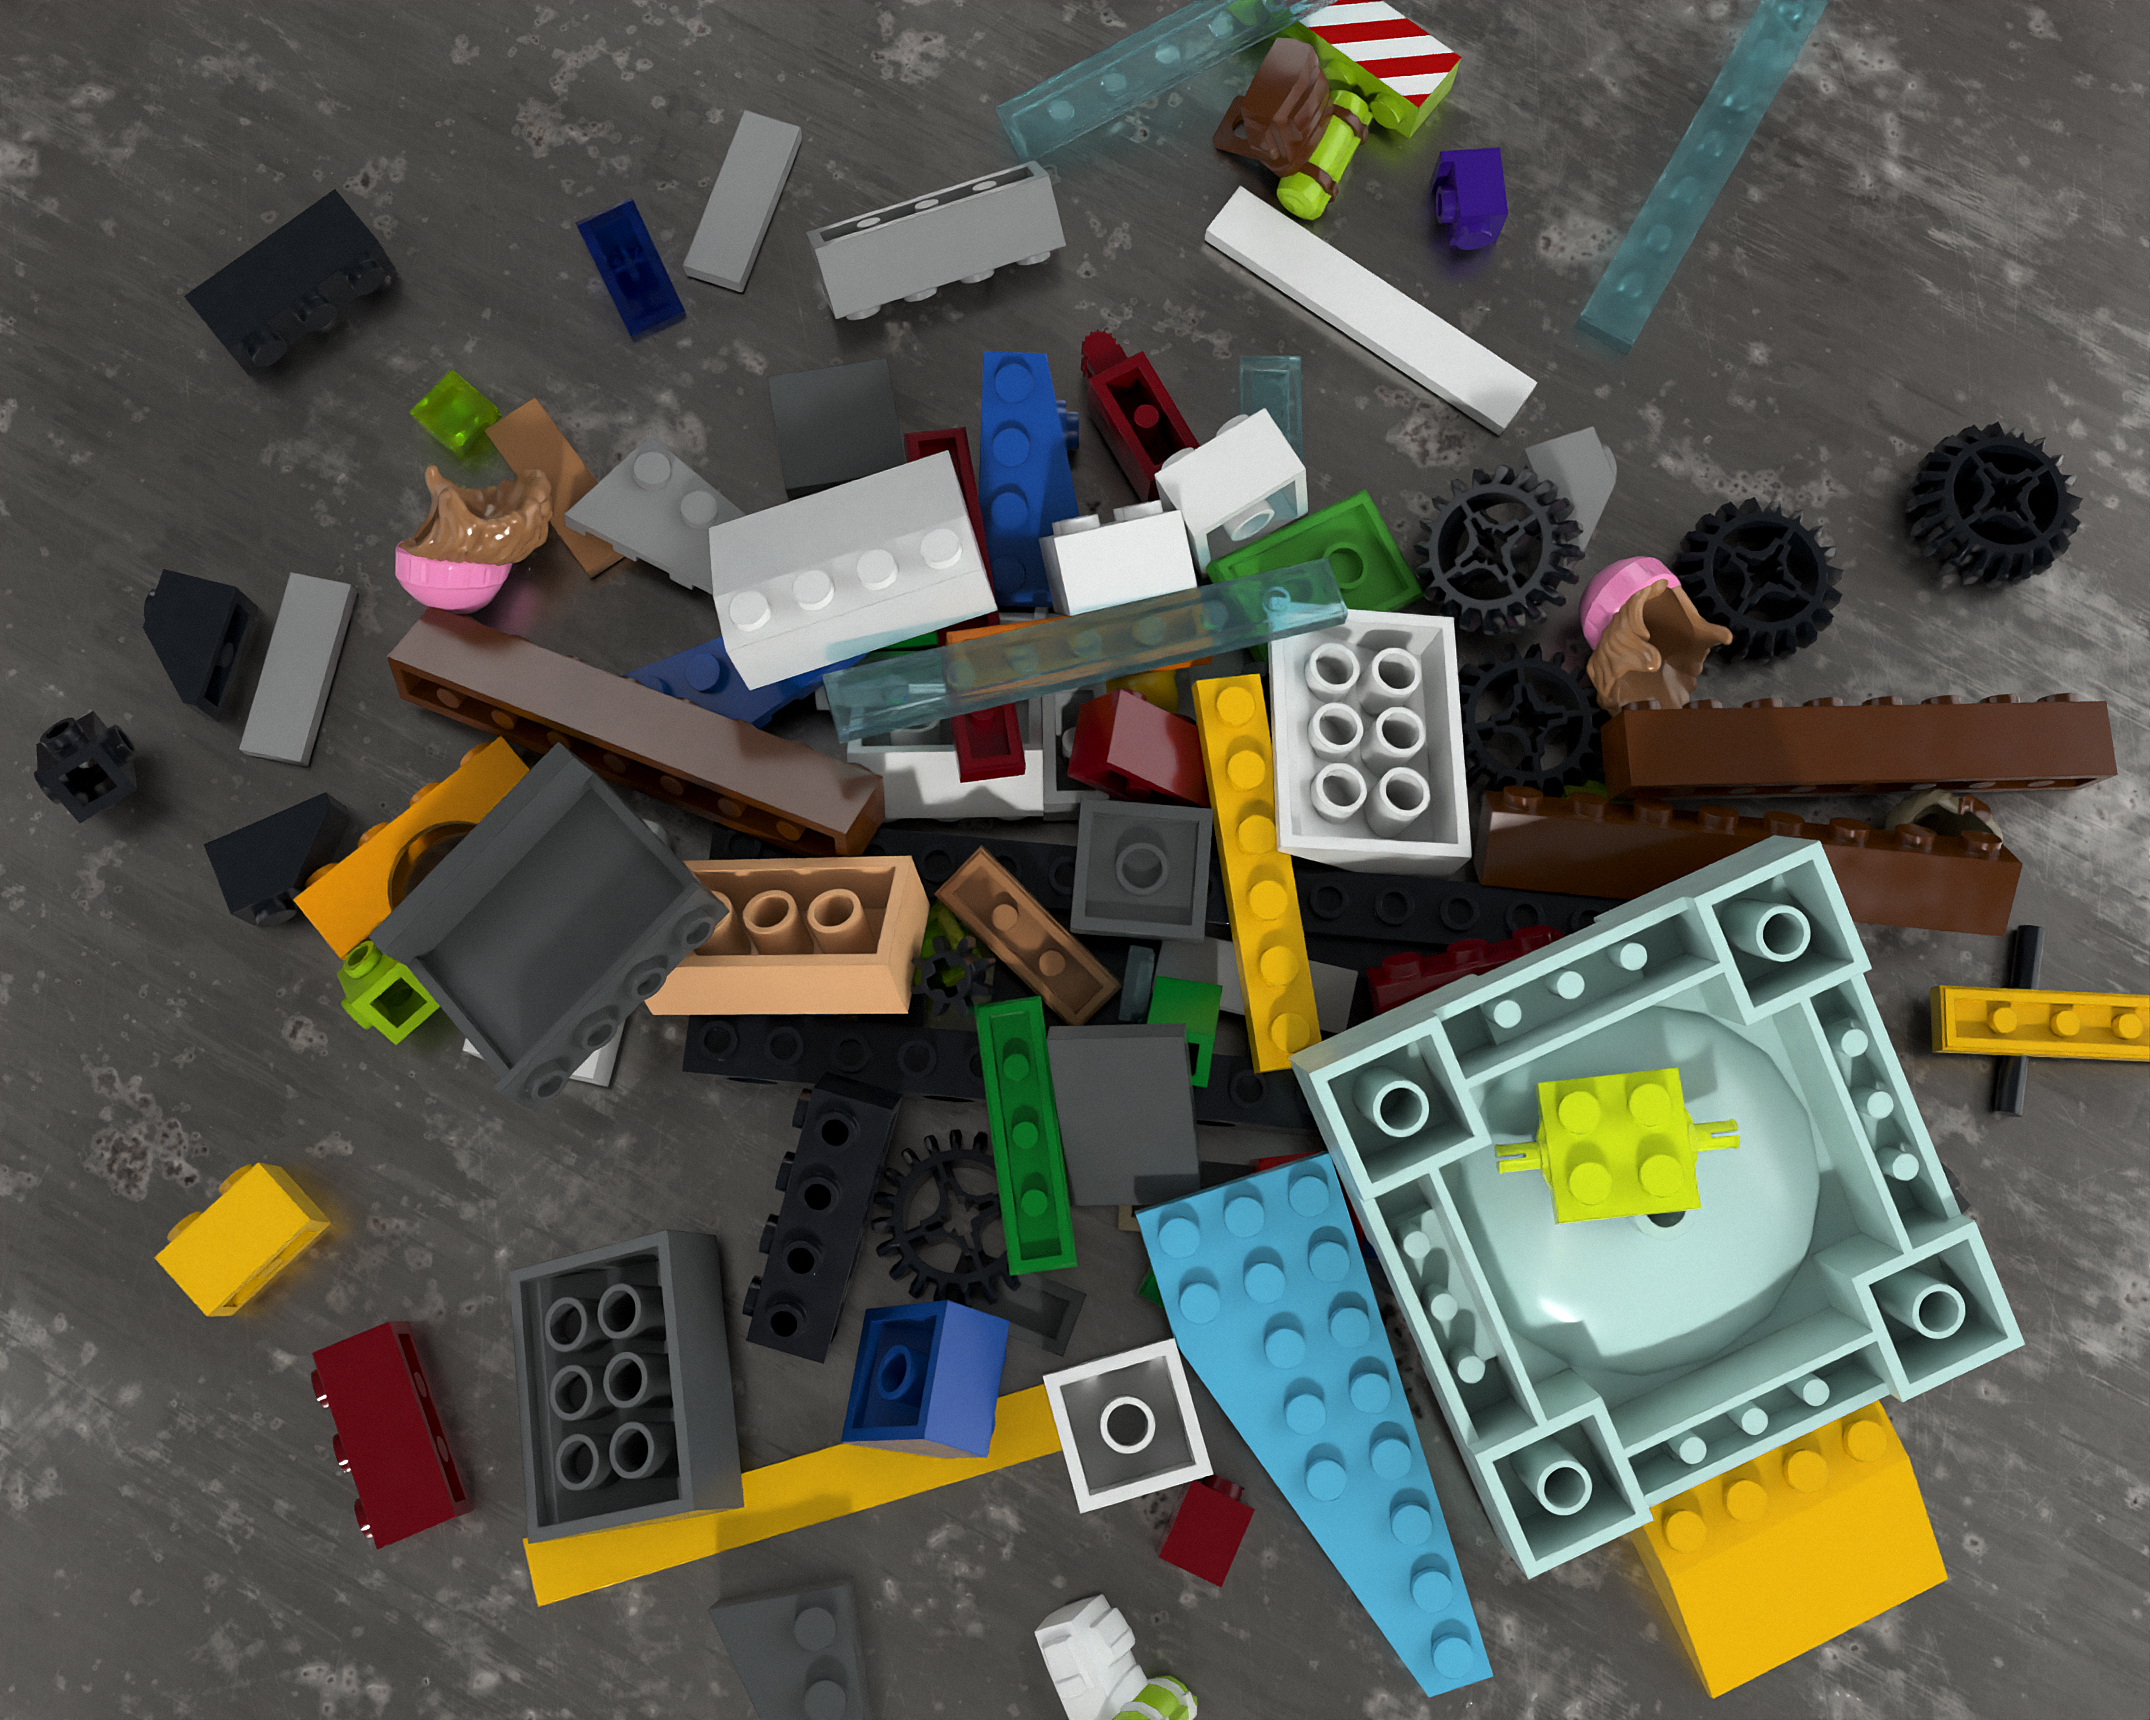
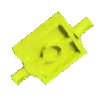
M1677 1067L1537 1083L1534 1087L1539 1124L1535 1141L1503 1145L1495 1144L1494 1152L1495 1158L1523 1156V1158L1497 1161L1498 1174L1540 1169V1174L1550 1189L1555 1225L1700 1209L1701 1203L1695 1172L1698 1152L1729 1148L1738 1149L1740 1146V1136L1711 1137L1714 1134L1732 1133L1739 1130L1734 1118L1725 1121L1693 1124V1119L1684 1105L1679 1068Z

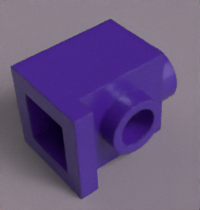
M1500 147L1440 151L1430 179L1431 192H1437V219L1439 223H1447L1449 246L1456 245L1460 249L1473 250L1482 248L1489 243H1496L1509 214Z

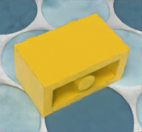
M258 1162L254 1166L247 1164L236 1170L219 1187V1192L222 1196L203 1213L196 1211L176 1224L167 1236L170 1243L154 1257L207 1317L232 1316L332 1223L281 1166Z

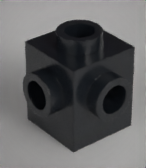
M94 711L78 720L66 718L57 722L43 733L40 742L36 744L37 770L34 772L36 782L53 803H62L79 824L100 811L117 805L127 795L137 790L133 759L138 757L135 746L118 725L114 724L107 728Z

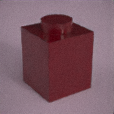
M1214 1472L1213 1475L1206 1476L1203 1482L1196 1479L1184 1483L1155 1549L1158 1557L1216 1586L1222 1587L1255 1511L1251 1505L1240 1500L1245 1488Z

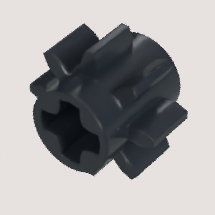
M945 935L932 938V946L936 954L931 957L920 956L912 958L911 962L922 970L920 976L921 983L915 985L911 992L912 994L926 993L934 1000L931 1015L935 1017L943 1015L949 1009L950 1004L955 1002L956 1008L962 1017L975 1014V1006L971 997L976 994L979 996L994 995L996 990L992 985L985 983V969L992 967L996 960L995 958L980 959L973 953L976 944L975 937H963L958 943L956 950H952L950 941ZM961 965L965 971V977L956 982L957 985L946 987L942 975L948 973L951 970V966Z

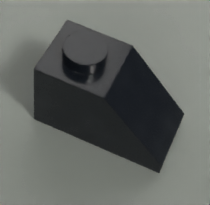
M163 569L157 587H154L149 592L145 600V622L143 629L182 702L205 719L219 722L258 606L235 586Z
M325 792L204 844L230 914L249 924H258L260 927L277 925L295 916L298 905L293 899L307 889L305 883L308 878L321 867L330 864L351 818L347 807Z

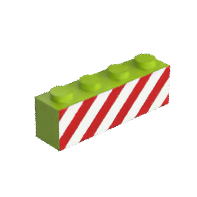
M1225 0V6L1230 9L1233 16L1242 25L1249 28L1255 27L1275 42L1278 37L1296 39L1311 44L1332 90H1346L1358 95L1366 102L1368 110L1380 125L1388 129H1395L1408 139L1411 138L1449 93L1462 58L1382 0Z

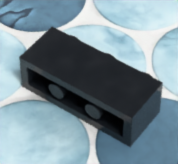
M334 189L184 297L244 371L251 375L260 367H266L277 362L284 355L288 347L310 331H316L327 326L339 310L357 297L374 292L384 282L385 277L396 269L379 241L336 189Z

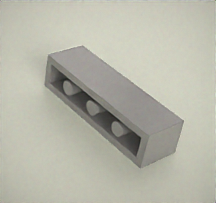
M1035 160L806 232L826 301L836 319L846 316L849 320L870 317L881 309L880 305L901 298L908 302L929 298L938 291V286L960 280L962 283L983 281L994 274L995 268L1016 262L1018 265H1031L1042 262L1050 257L1051 250L1066 246L1050 176Z

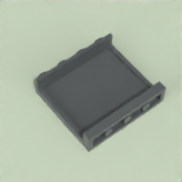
M558 741L368 937L383 954L408 967L501 1080L494 1086L495 1090L500 1095L537 1111L546 1101L556 1097L565 1088L569 1077L594 1051L604 1047L612 1040L618 1026L644 1000L652 997L662 988L667 976L693 949L703 945L712 936L716 925L730 911L591 766Z

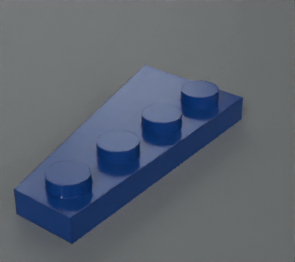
M983 351L978 499L997 605L1053 608L1038 538L1054 535L1051 523L1080 517L1046 353Z
M722 636L619 677H631L648 688L675 698L689 699L701 708L730 719L747 721L757 729H760L773 720L771 717L773 713L795 698L804 699L867 656L868 653L749 690L728 656Z

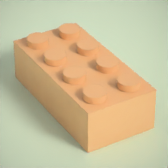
M912 856L682 861L730 912L716 925L712 936L703 945L693 949L667 976L662 988L655 995L644 1000L652 1015L908 1014L912 995L911 989L914 986L917 967L911 961L913 957H920L930 909L928 898Z

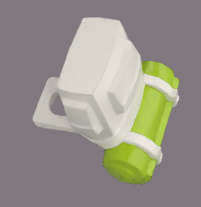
M1103 1594L1084 1598L1063 1606L1049 1614L1034 1631L1047 1669L1069 1720H1193L1196 1717L1197 1696L1192 1695L1190 1691L1188 1692L1184 1683L1170 1675L1156 1676L1153 1679L1145 1677L1140 1665L1136 1664L1131 1652V1648L1135 1644L1132 1629L1128 1626L1118 1608L1110 1607Z

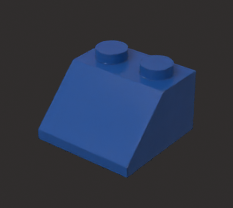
M949 1300L866 1309L841 1442L854 1446L944 1459L988 1458L990 1440L995 1428V1409L1001 1372L1006 1360L1005 1347L1010 1321Z

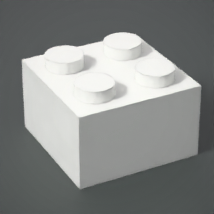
M1266 408L1250 417L1243 414L1232 418L1218 430L1214 439L1195 450L1189 447L1176 452L1164 462L1161 471L1154 474L1163 511L1182 510L1192 563L1203 579L1209 576L1205 568L1210 562L1309 515L1306 468Z
M1161 500L1113 509L1115 521L1105 524L1099 523L1098 514L1051 523L1054 535L1038 538L1054 612L1073 616L1197 587L1182 510L1163 511Z
M1164 1338L1043 1374L1080 1514L1213 1475L1175 1338Z

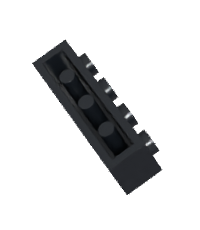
M826 1072L813 1087V1090L803 1088L792 1120V1127L802 1130L796 1153L786 1152L775 1185V1190L785 1193L779 1215L772 1213L769 1215L760 1240L759 1253L769 1255L763 1277L754 1275L743 1305L742 1314L752 1317L746 1341L824 1364L838 1336L903 1094L830 1072Z

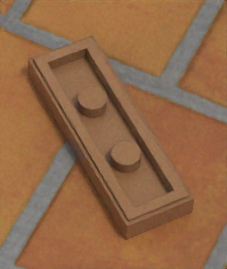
M536 397L484 430L491 443L516 477L526 469H539L546 474L552 486L549 495L553 499V516L549 522L590 579L625 557L614 551L613 545L589 532L584 536L565 526L564 514L595 487L598 482Z
M982 845L934 893L1038 996H1041V999L1068 1026H1083L1122 987V982Z

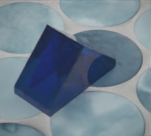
M632 197L575 223L591 262L630 336L636 335L685 311Z

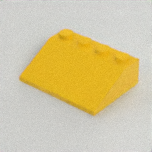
M1879 1400L1650 1507L1649 1509L1654 1520L1628 1532L1708 1696L1712 1699L1948 1580L1909 1456Z

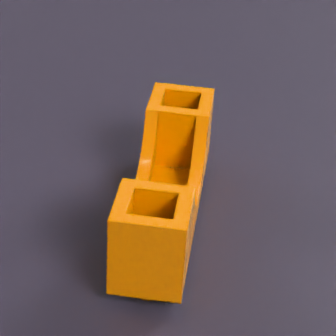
M502 736L492 743L487 741L472 748L461 759V768L442 783L436 781L421 788L410 799V808L391 823L382 822L369 829L358 840V849L339 864L336 862L327 864L308 878L305 883L307 889L293 900L340 959L345 960L356 946L371 940L368 936L406 898L408 883L415 867L431 849L446 840L467 835L531 770Z

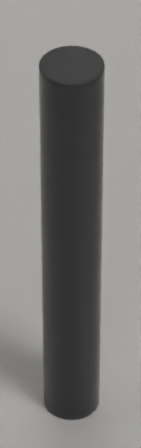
M2033 925L2018 926L2010 984L2011 989L2038 990L2045 937L2044 928ZM2001 1055L1994 1113L2011 1117L2022 1116L2029 1056Z

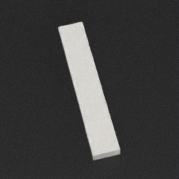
M1239 186L1206 229L1205 241L1498 436L1502 435L1538 383L1241 186Z

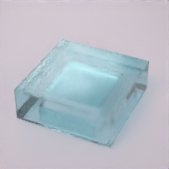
M1129 946L1117 1018L1119 1020L1140 1023L1141 1019L1144 1020L1155 960V953H1153L1152 948Z

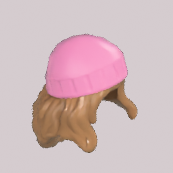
M436 465L428 466L425 471V481L432 497L430 510L413 537L401 541L396 546L395 576L401 586L421 604L427 607L440 608L456 615L477 612L491 603L507 579L513 563L527 558L535 548L542 546L548 538V522L553 516V499L549 495L552 486L542 470H523L513 481L503 480L498 487L490 486L485 489L467 487L462 489L452 480L441 476Z
M1636 556L1618 560L1606 566L1590 580L1579 602L1578 611L1584 637L1593 650L1586 670L1597 690L1596 702L1602 709L1608 711L1607 715L1610 717L1619 714L1623 705L1644 700L1659 701L1661 709H1682L1684 704L1689 703V695L1698 687L1695 677L1702 672V663L1709 654L1710 647L1720 645L1721 643L1730 645L1733 638L1732 632L1727 627L1709 623L1701 617L1688 595L1682 589L1678 578L1660 560L1652 557Z

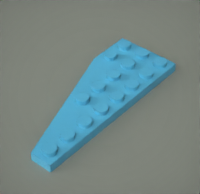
M1325 1150L1134 1211L1176 1345L1427 1696L1430 1698L1493 1677L1330 1153Z

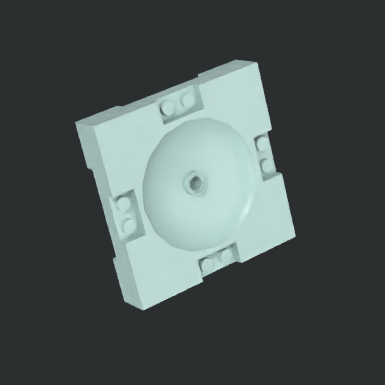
M1774 835L1594 917L1595 924L1483 975L1477 976L1471 973L1288 1057L1364 1234L1376 1251L1420 1352L1422 1367L1496 1537L1528 1579L1653 1521L1650 1507L1889 1394L1901 1402H1905L2025 1345L1975 1220L1962 1215L1867 985L1863 973L1871 970L1872 967L1819 840ZM1677 1067L1679 1068L1684 1105L1693 1119V1124L1725 1121L1734 1118L1739 1129L1732 1133L1711 1135V1137L1739 1135L1740 1146L1738 1149L1729 1148L1698 1152L1695 1172L1701 1203L1700 1209L1555 1225L1550 1189L1540 1174V1169L1498 1174L1497 1161L1523 1158V1156L1495 1158L1494 1152L1495 1144L1503 1145L1535 1141L1539 1124L1534 1087L1537 1083Z

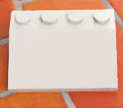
M949 450L709 528L713 598L724 645L728 656L749 690L998 610Z
M1269 603L1266 608L1277 851L1354 872L1448 880L1472 858L1454 617Z

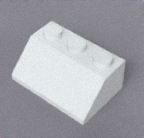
M1041 689L1013 693L1026 763L1025 775L960 783L948 708L852 709L847 763L861 764L873 773L883 776L885 819L882 823L893 822L900 818H934L939 821L951 822L960 820L963 817H998L1002 820L1015 821L1027 816H1044Z

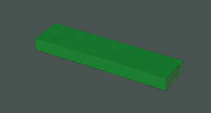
M1041 996L974 1005L1010 1276L1076 1267L1078 1265Z

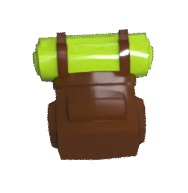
M1277 37L1257 70L1246 95H1239L1233 99L1213 136V143L1218 149L1256 159L1281 178L1277 189V197L1282 206L1295 216L1314 220L1322 215L1328 203L1335 201L1339 192L1337 186L1358 146L1364 145L1369 136L1368 126L1373 119V114L1368 111V105L1358 95L1346 90L1330 92L1329 83L1311 44L1296 39ZM1242 119L1248 139H1241L1234 134L1235 126Z

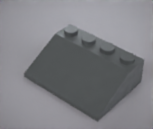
M667 1229L509 1271L528 1544L689 1519L744 1508L716 1235Z

